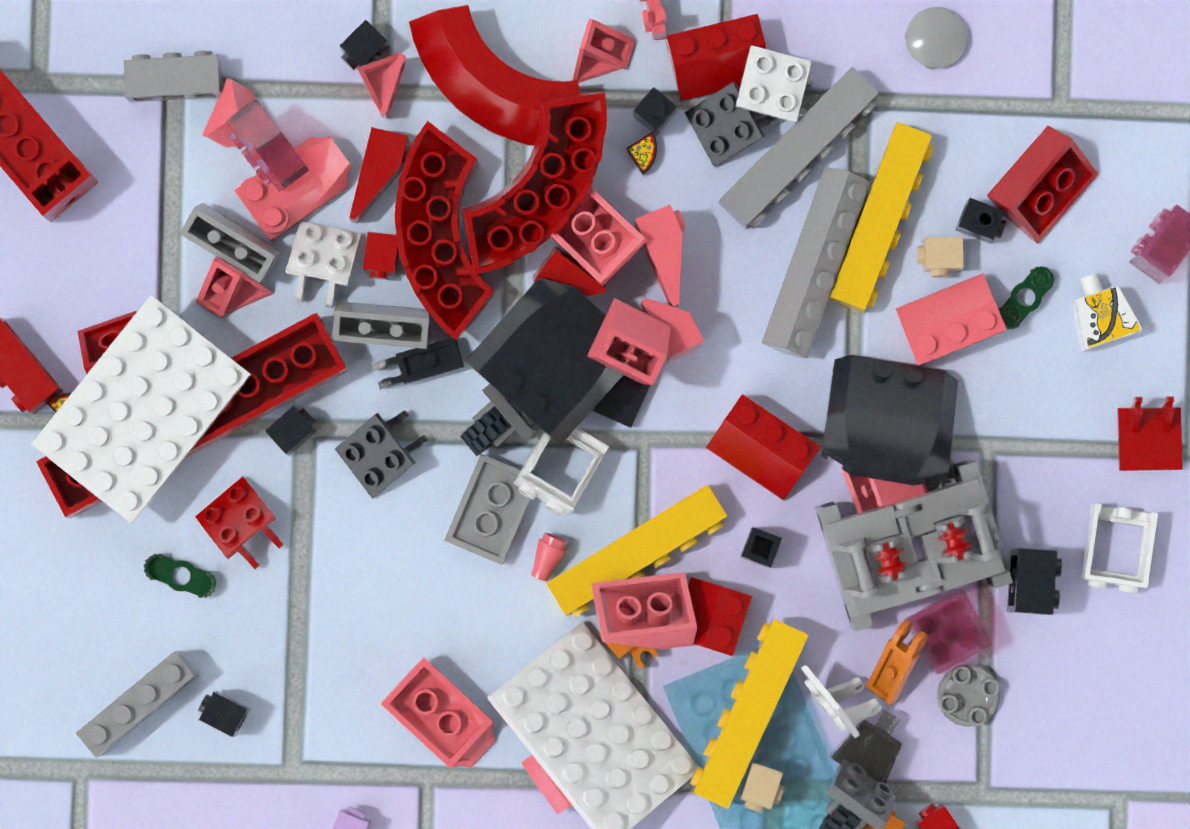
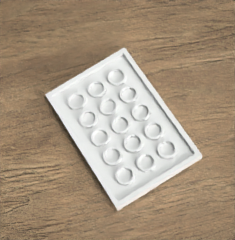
M150 295L31 445L132 524L251 374L164 304Z
M583 621L487 697L591 829H632L692 778L698 766Z

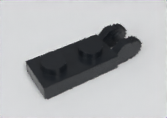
M453 338L428 344L427 349L414 348L397 353L395 357L373 363L374 371H382L398 364L401 372L399 376L388 377L378 382L379 389L393 387L402 383L406 385L465 368L458 342Z

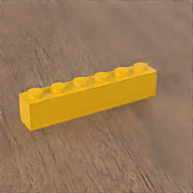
M899 122L895 124L829 297L830 301L861 313L866 310L867 306L873 308L879 290L874 289L877 278L884 279L890 264V261L885 260L889 248L893 250L896 248L901 232L896 231L900 219L906 221L912 203L907 202L911 190L917 192L923 174L918 173L922 161L928 163L934 149V145L929 144L932 137L931 134Z
M707 484L546 584L565 616L572 613L575 618L590 609L588 602L594 599L591 588L592 583L644 576L643 568L650 564H653L655 568L659 567L671 559L668 554L669 552L678 547L683 552L698 543L695 537L706 530L708 535H711L725 525L722 520L728 516Z
M772 619L770 624L764 622L757 637L758 640L762 641L757 653L750 652L743 667L748 670L743 682L737 680L730 697L735 699L730 711L724 708L717 723L721 731L717 739L710 738L703 753L708 759L703 768L697 766L690 784L695 786L692 791L694 794L726 809L729 808L809 636L808 634L776 619Z

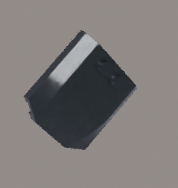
M539 277L465 360L478 374L560 445L623 376V374L587 357L606 314L574 286Z
M849 355L835 359L832 369L821 457L827 460L829 456L843 465L842 470L850 475L906 485L924 484L926 479L940 476V479L947 478L950 466L958 380L944 370L875 358Z

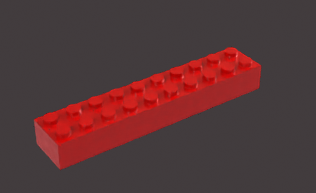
M317 313L231 357V359L248 371L251 376L186 457L349 371ZM45 456L36 461L66 518L72 519L103 502L48 457Z

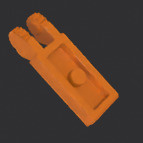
M907 619L902 621L893 637L888 640L866 685L870 691L890 706L897 701L919 657L918 653L924 647L928 638L926 633L920 631L915 635L909 647L903 643L913 626Z

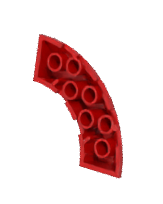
M469 5L437 10L409 21L413 42L420 60L434 84L458 111L495 135L520 142L527 146H534L539 128V99L580 94L578 80L549 81L538 79L515 70L499 59L488 48L478 33L471 17Z
M605 92L568 94L539 99L538 134L532 153L521 172L507 187L496 195L478 204L461 208L474 275L512 264L515 260L537 250L540 245L551 238L552 234L555 235L566 225L581 201L583 202L593 183L599 161L601 162L603 155L602 150L607 129Z
M427 121L416 136L399 177L394 214L396 235H399L398 251L406 276L415 295L436 323L453 339L457 340L477 319L495 295V291L478 274L474 275L460 236L459 215L462 196L473 171L478 166V160Z

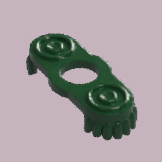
M1040 266L1031 269L1030 274L1025 280L1013 288L1008 300L1002 307L998 308L1007 330L1018 328L1026 316L1039 307L1042 297L1053 287L1054 276L1048 268ZM1027 288L1033 291L1035 301L1032 305L1023 306L1018 302L1017 294L1021 289Z
M153 554V556H149L145 560L143 565L146 577H149L150 580H157L168 584L175 591L190 592L198 595V598L211 596L217 586L215 576L210 571L206 572L195 568L187 561H176L162 554ZM178 567H185L190 572V580L185 585H178L173 581V571Z

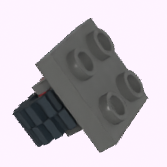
M489 384L482 391L491 402L472 418L475 421L474 424L466 429L460 437L471 451L478 456L493 444L499 447L516 432L522 439L531 438L540 428Z
M844 758L837 767L828 789L827 795L832 797V800L827 805L828 808L825 810L827 816L824 817L819 829H861L866 823L875 829H882L888 821L896 795L888 785L883 782H877L867 775L860 765L850 763Z

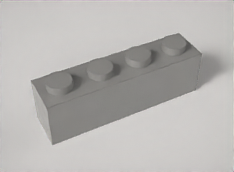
M174 651L78 730L76 735L95 758L100 757L199 675L179 651Z

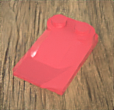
M330 136L321 138L310 137L254 177L246 179L234 191L269 240L273 242L346 190L351 164Z
M425 657L407 673L381 702V705L450 769L457 766L471 768L496 741L493 733V720Z

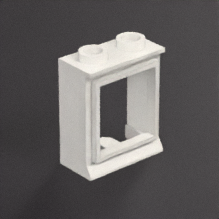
M576 428L568 436L567 440L594 455L571 497L531 473L551 438L544 431L513 483L519 487L518 491L522 495L530 499H535V497L546 503L545 507L549 511L560 516L562 513L567 516L573 511L609 448L608 445L579 428Z
M1091 504L1080 579L1088 580V586L1107 589V583L1120 585L1119 591L1138 594L1139 588H1148L1158 513L1132 511V509L1112 508L1102 506V504ZM1098 520L1143 527L1136 576L1091 569Z

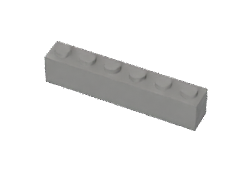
M851 67L720 198L719 204L744 229L750 224L756 227L768 215L765 209L772 202L778 205L790 193L787 187L794 180L800 183L812 171L809 165L816 158L822 161L834 149L831 143L838 136L844 139L856 127L852 122L860 114L866 117L878 105L874 100L879 92L860 73Z
M824 167L761 342L762 344L784 354L808 358L871 182L850 171Z

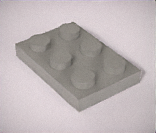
M480 454L444 541L503 565L530 501V498L522 495L518 491L519 487L513 484L521 470Z

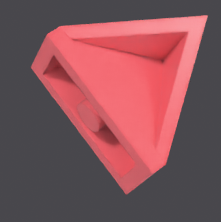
M589 19L579 49L572 80H578V83L620 69H627L635 40L594 19Z
M401 53L358 67L361 78L378 111L386 119L389 117L407 62L406 56Z
M227 78L202 135L227 148L280 137L254 93L250 89Z
M216 256L212 261L196 303L223 318L228 313L274 293Z

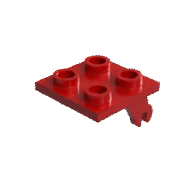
M1142 396L1134 397V403L1131 408H1117L1119 471L1183 470L1181 407H1173L1174 396H1166L1165 404L1162 408H1141Z
M243 476L195 516L227 559H230L235 553L239 552L255 570L260 564L243 544L258 531L262 530L279 549L284 546L279 537L268 526L277 518Z

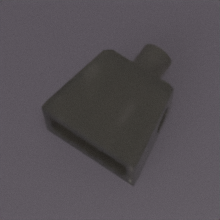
M884 710L875 725L865 719L855 726L860 735L854 738L849 732L831 752L829 757L839 764L844 758L850 763H856L875 781L886 784L902 745L901 742L891 736L900 719Z

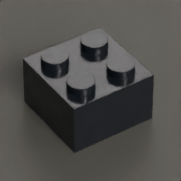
M1024 548L1011 549L1009 571L1013 583L1008 585L1007 612L1053 615L1054 609L1059 608L1060 591L1055 590L1056 577L1061 576L1062 559L1057 558V551Z

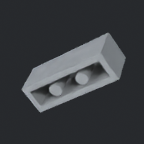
M196 51L194 56L182 57L181 53L170 52L164 53L163 58L151 59L150 55L137 54L132 55V60H123L125 98L130 103L218 98L222 90L221 60L218 55H213L212 51Z
M205 203L194 207L179 233L259 283L269 277L283 253L279 248Z
M337 301L334 309L332 341L427 349L430 315L425 309Z

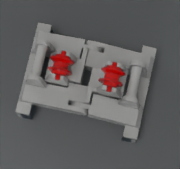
M969 459L953 464L958 483L920 494L892 505L888 504L841 518L838 506L833 501L815 507L848 620L854 631L874 626L870 613L941 593L943 590L948 591L987 578L988 584L995 589L1013 583L977 461ZM956 515H962V516H959V517H956V518H952V519H949V520H946V521H943V522H939V523H936V524L933 525L934 522H937V521H940V520H944V519H947V518H950V517H953V516H956ZM964 515L972 517L980 544L979 548L974 549ZM919 535L925 558L917 560L911 538ZM878 539H882V540H879V541H876V542H874V543H871V544L866 545V543H868V542L875 541V540H878ZM864 548H865V551H866V554H867V557H868V561H869V564H870V567H871V571H872L874 580H872V577H871V574H870V570H869V567H868V564H867V560H866V557H865V554H864V550H863Z

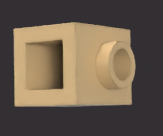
M925 237L922 240V245L917 246V264H922L923 272H930L931 277H949V272H960L964 268L963 237Z
M751 761L739 797L741 800L746 801L744 807L762 813L764 807L771 810L773 803L779 805L784 791V786L779 785L783 773Z

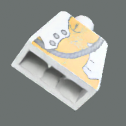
M1098 273L1080 279L1086 296L1073 301L1072 306L1081 352L1142 331L1139 321L1119 286L1103 290Z

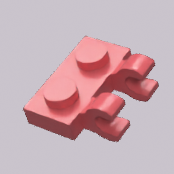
M640 0V2L646 1L647 10L641 11L646 33L652 32L653 40L665 38L664 22L667 21L665 7H661L660 0Z

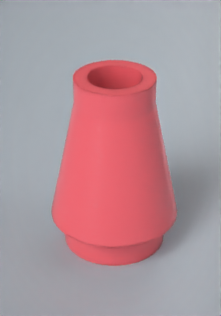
M545 532L542 539H538L531 575L539 580L548 582L550 575L568 551L565 549L568 542L556 535Z

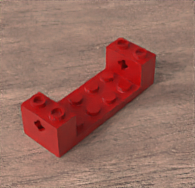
M0 69V167L39 213L48 221L53 222L98 183V180L80 159L70 151Z

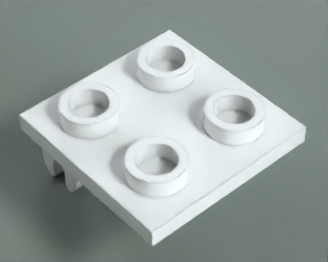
M751 45L735 107L796 123L798 117H802L806 112L805 109L801 108L805 87H812L813 80L808 77L812 61Z
M300 221L286 267L287 274L298 276L295 301L302 302L307 276L329 280L326 307L333 308L337 284L348 285L361 233Z
M807 665L801 668L808 678L804 684L824 711H827L831 716V719L842 733L848 729L854 738L858 737L860 734L854 725L867 717L878 714L882 709L878 700L873 698L865 703L842 710L839 706L840 702L850 696L859 694L865 686L859 677L826 689Z

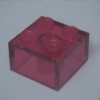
M256 98L226 120L233 130L229 137L239 150L245 146L246 149L241 153L253 169L258 165L260 166L256 173L266 186L272 182L280 193L309 171L306 164Z
M1177 204L1169 210L1164 208L1161 212L1159 211L1148 225L1152 229L1150 234L1145 233L1130 250L1134 255L1129 263L1158 284L1172 276L1190 251V213Z
M963 588L957 589L903 618L912 623L913 626L910 632L913 638L920 631L928 635L926 643L920 651L930 670L935 675L993 645Z

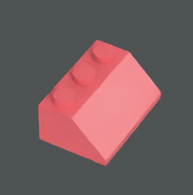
M983 273L896 308L918 366L1007 331Z

